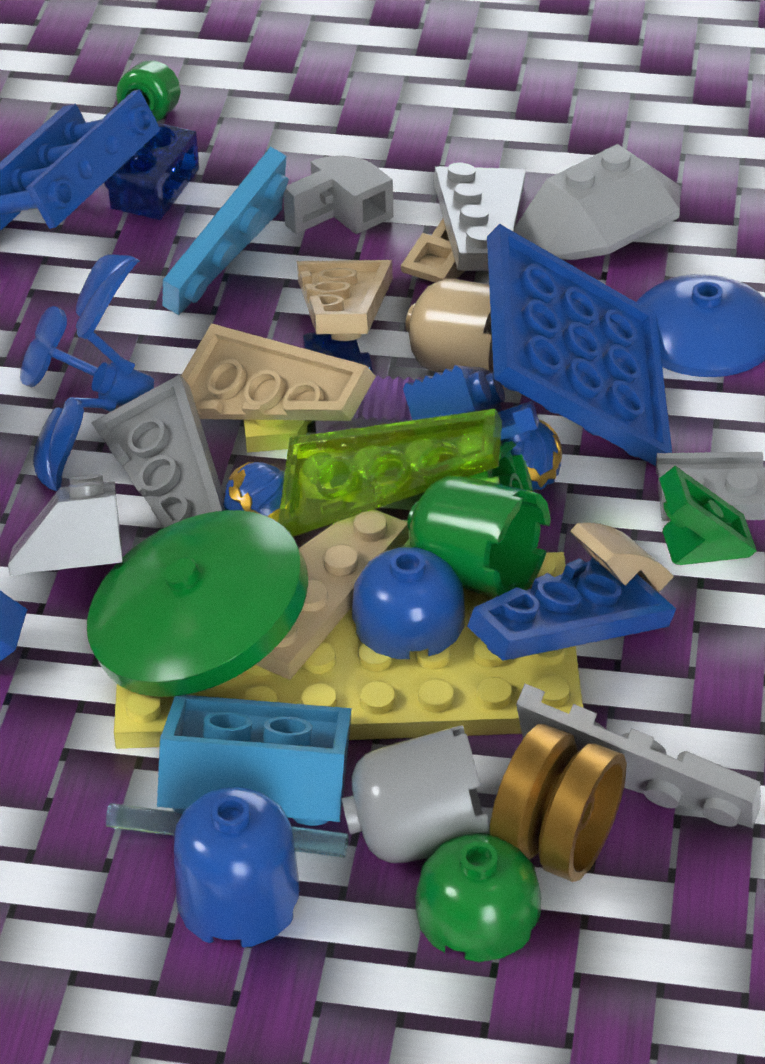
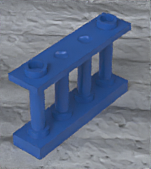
M140 89L132 91L104 118L91 122L85 121L76 104L63 106L0 162V231L22 211L38 208L49 229L56 228L161 130Z

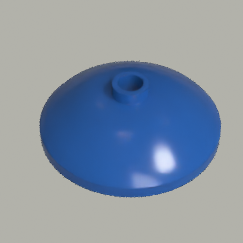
M683 275L661 282L646 291L636 301L638 304L656 313L662 367L695 377H723L745 372L765 361V297L745 283L719 275Z

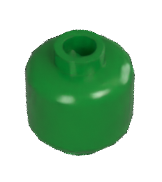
M156 60L143 61L122 76L117 85L116 98L117 104H119L132 91L140 89L158 122L167 116L178 104L181 93L180 83L174 71L166 64Z

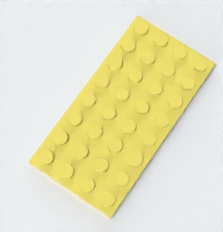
M564 552L546 553L537 578L546 573L553 577L562 574L566 566ZM463 588L465 599L464 628L457 641L441 653L428 656V649L422 651H410V659H394L374 652L363 644L356 634V624L352 619L351 607L291 680L254 665L223 684L204 691L187 694L352 708L349 740L417 738L463 725L467 736L522 734L516 703L524 684L545 691L541 702L565 713H570L573 704L583 707L576 646L502 661L498 656L491 653L486 644L467 627L474 607L493 598ZM117 684L114 719L116 749L160 747V737L175 696L157 697L142 695L129 691Z

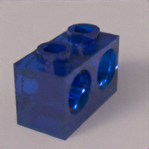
M158 123L161 130L104 182L105 187L109 191L110 208L161 220L199 170L196 131Z

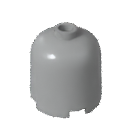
M463 725L381 747L365 754L357 762L352 774L353 796L341 798L349 833L362 832L368 849L377 858L389 863H406L430 858L443 843L458 836L476 833L490 834L487 813L483 814L476 789L481 786Z

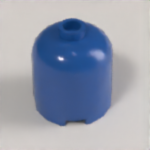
M226 787L204 794L186 808L176 825L174 833L177 909L186 928L204 942H214L213 937L222 940H240L242 947H252L276 937L291 924L293 909L299 899L300 892L293 830L282 807L261 792L244 787Z

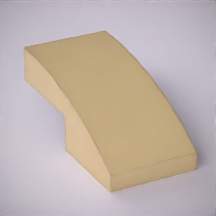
M444 219L441 220L432 235L421 234L401 264V271L403 273L436 283L443 279H456L464 272V270H457Z
M590 522L577 523L570 530L587 553L625 586L638 574L657 592H660L674 577L635 541L611 526Z

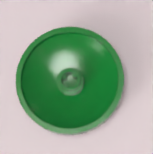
M242 510L214 511L178 521L140 542L122 557V563H116L106 575L94 595L87 617V637L90 648L103 670L115 683L138 694L157 697L181 696L218 686L237 677L260 662L291 630L300 615L307 596L308 570L306 562L290 532L274 519L259 513Z

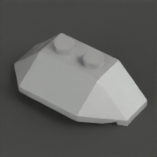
M616 144L546 179L517 223L514 232L560 259L577 260L607 255L679 218L681 186Z

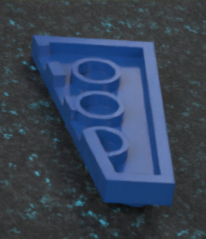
M578 558L567 563L564 572L556 577L546 573L536 578L532 588L525 591L517 587L474 607L467 627L486 644L491 653L505 661L669 627L676 608L638 574L625 586L594 558L587 562Z

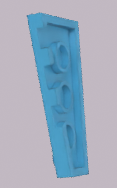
M270 147L163 279V306L180 315L191 302L196 303L204 294L207 286L282 210L283 193L288 184V177L285 176L287 155Z

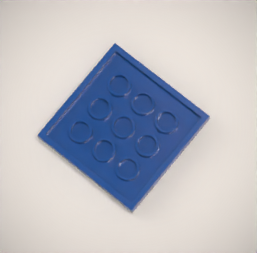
M499 224L487 236L494 379L508 390L517 391L541 404L549 412L559 414L582 426L590 434L600 436L621 447L629 455L639 457L656 466L657 453H672L656 313Z

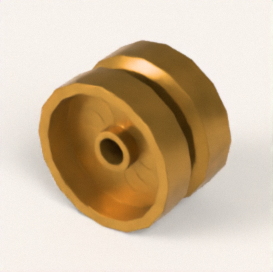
M537 724L526 734L505 771L494 802L490 821V835L513 844L520 849L528 860L539 853L540 863L544 871L571 882L581 880L600 854L615 820L626 781L627 763L624 754L596 743L587 744L578 752L577 744L572 734L546 724Z

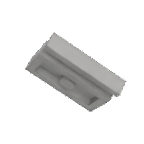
M763 452L657 453L656 474L658 475V493L662 521L671 520L663 508V503L666 499L659 478L674 466H677L744 514L746 520H765V468H763Z

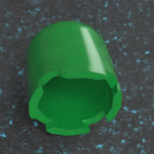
M446 476L431 484L419 501L412 506L407 525L410 531V547H418L430 551L445 560L461 580L463 588L495 598L517 587L525 591L529 590L534 583L546 556V550L537 548L540 526L545 525L549 527L551 517L548 503L540 493L472 477Z

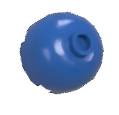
M399 547L380 553L367 563L354 584L352 619L356 624V634L360 641L374 652L394 659H410V651H422L428 649V656L441 653L457 641L465 625V599L461 580L445 560L430 551L418 547Z

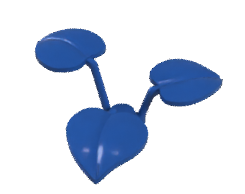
M111 254L101 257L92 267L76 304V314L80 316L76 324L78 337L88 339L112 361L111 364L103 362L97 368L56 348L67 326L65 312L56 306L49 307L41 316L35 331V339L29 344L24 355L20 371L22 384L28 387H35L43 379L53 357L94 376L92 390L98 392L99 398L69 397L65 401L63 409L56 407L52 410L42 427L34 449L33 465L38 479L53 491L57 492L61 487L64 466L83 420V407L102 408L111 412L115 410L116 406L121 407L154 389V378L152 376L135 370V363L123 359L94 332L115 293L134 266L140 262L135 257Z

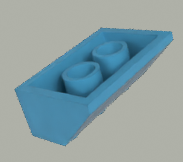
M194 695L175 696L160 737L157 807L172 808L176 813L183 814L186 808L206 793L226 787H244L261 792L282 807L287 818H293L297 823L317 826L328 821L340 822L341 798L344 797L352 708Z

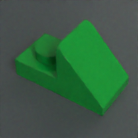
M677 466L672 467L659 478L666 499L663 503V508L671 520L663 527L662 532L674 564L688 565L749 558L757 552L744 514Z

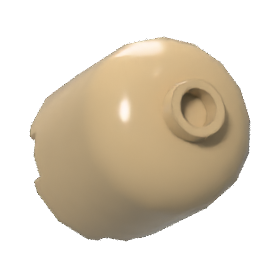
M443 279L429 285L420 295L417 302L409 308L406 316L405 326L409 333L411 351L421 366L434 372L443 373L445 369H453L455 365L482 367L491 373L494 372L489 285L459 279Z

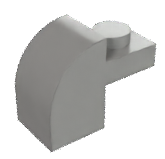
M328 156L311 161V175L287 185L283 193L285 226L295 234L333 217L354 234L361 233L393 218V179L374 164L356 157Z

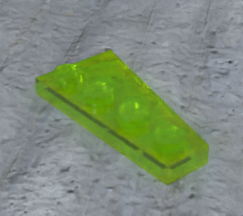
M496 409L290 437L278 523L283 525L294 537L358 515L361 512L370 511L423 493L431 484L446 476L470 477L499 467L502 420Z

